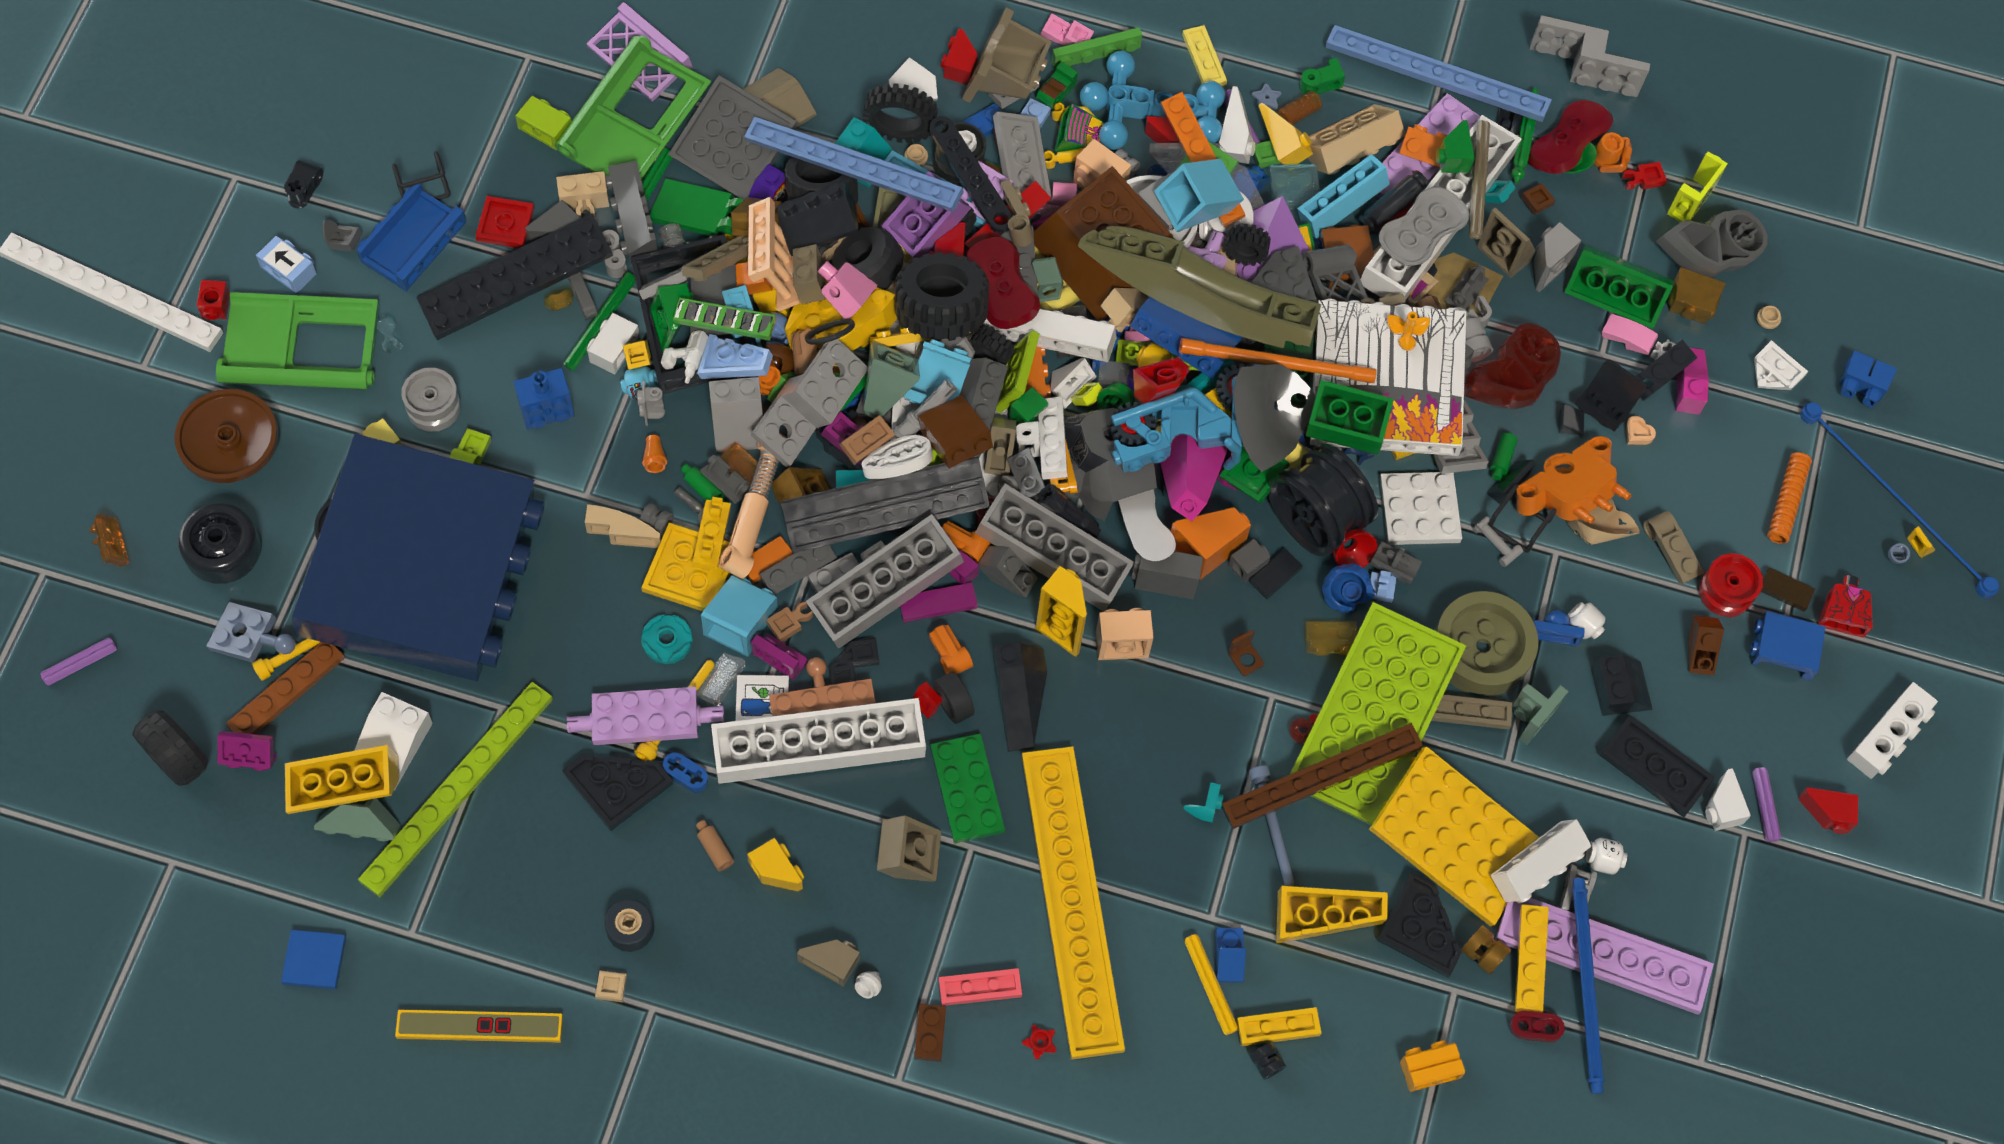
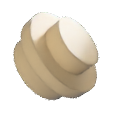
M913 144L906 149L904 157L923 166L928 160V153L922 145Z
M1766 306L1759 310L1757 321L1763 328L1774 329L1781 322V313L1774 306Z

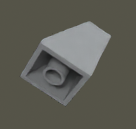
M759 377L710 381L709 389L716 453L758 449V442L750 434L763 417Z

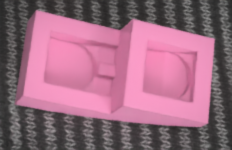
M1051 13L1040 35L1053 42L1067 46L1090 40L1094 31L1075 20L1070 24Z
M1614 314L1610 315L1602 330L1603 338L1625 343L1627 350L1649 355L1658 338V334L1651 329Z

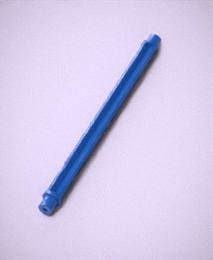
M1585 878L1573 879L1574 889L1572 894L1574 896L1589 1067L1588 1083H1591L1592 1094L1604 1093L1603 1082H1605V1078H1603L1587 900L1588 889L1585 886Z

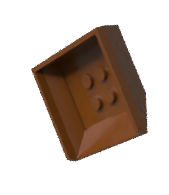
M1113 166L1062 206L1033 232L1036 248L1045 258H1056L1062 279L1098 321H1106L1109 318L1101 304L1114 288L1134 287L1107 270L1079 248L1078 245L1081 238L1092 230L1100 232L1110 226H1120L1175 239Z

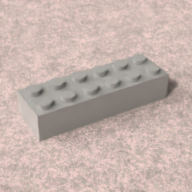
M1004 484L975 534L995 546L1009 547L1026 565L1048 578L1054 574L1059 566L1066 570L1074 571L1081 580L1084 600L1103 612L1113 600L1134 564L1132 560L1007 484Z
M931 514L812 596L806 603L839 649L964 561L960 552Z

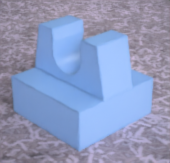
M1381 570L1380 573L1372 572L1370 579L1376 592L1372 599L1392 603L1396 577L1391 576V572Z

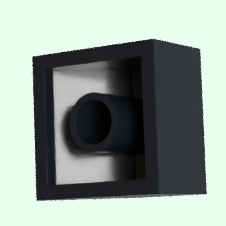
M1625 655L1597 659L1591 668L1602 716L1653 709L1641 661Z

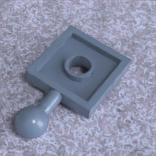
M229 602L206 647L212 652L253 663L263 644L274 646L278 653L286 655L293 652L296 642L289 634H282L278 637L269 635L277 619L272 613ZM247 628L244 635L236 637L240 629Z

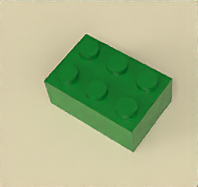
M1321 380L1306 436L1379 455L1394 399Z

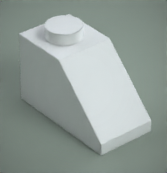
M1733 768L1728 769L1720 778L1706 805V818L1712 824L1714 831L1742 825L1751 816Z

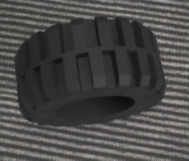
M936 252L934 255L928 253L922 255L921 258L916 257L912 259L897 274L895 283V313L900 323L914 335L920 334L921 338H934L936 341H941L942 339L952 341L956 337L964 338L968 336L969 332L974 333L986 320L989 305V280L984 270L974 261L970 262L969 258L965 256L958 257L955 253L943 254V252Z

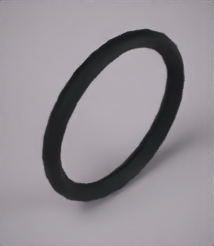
M841 319L824 324L811 331L806 336L805 341L810 345L831 342L851 332L855 327V322L851 319ZM841 325H849L845 329L830 336L819 339H811L815 335L830 328Z

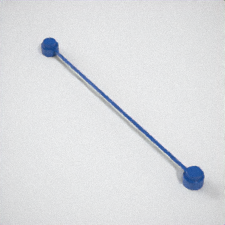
M1814 402L1807 403L1800 412L1801 419L1807 424H1814L1819 421L1980 580L1976 585L1978 595L1985 599L1992 598L1999 591L1998 581L1993 577L1982 578L1820 418L1822 416L1820 405Z

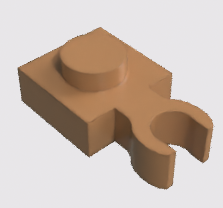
M802 602L793 612L786 607L766 619V624L776 638L783 642L801 631L800 622L811 620L813 612L802 614L801 611L807 608V603Z

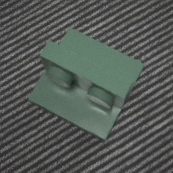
M1527 684L1512 706V711H1514L1516 717L1529 723L1519 740L1528 745L1555 713L1569 691L1560 685L1553 695L1547 699L1531 685Z

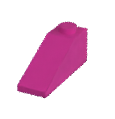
M1690 348L1698 359L1678 374L1675 411L1700 415L1708 401L1709 378L1705 350Z

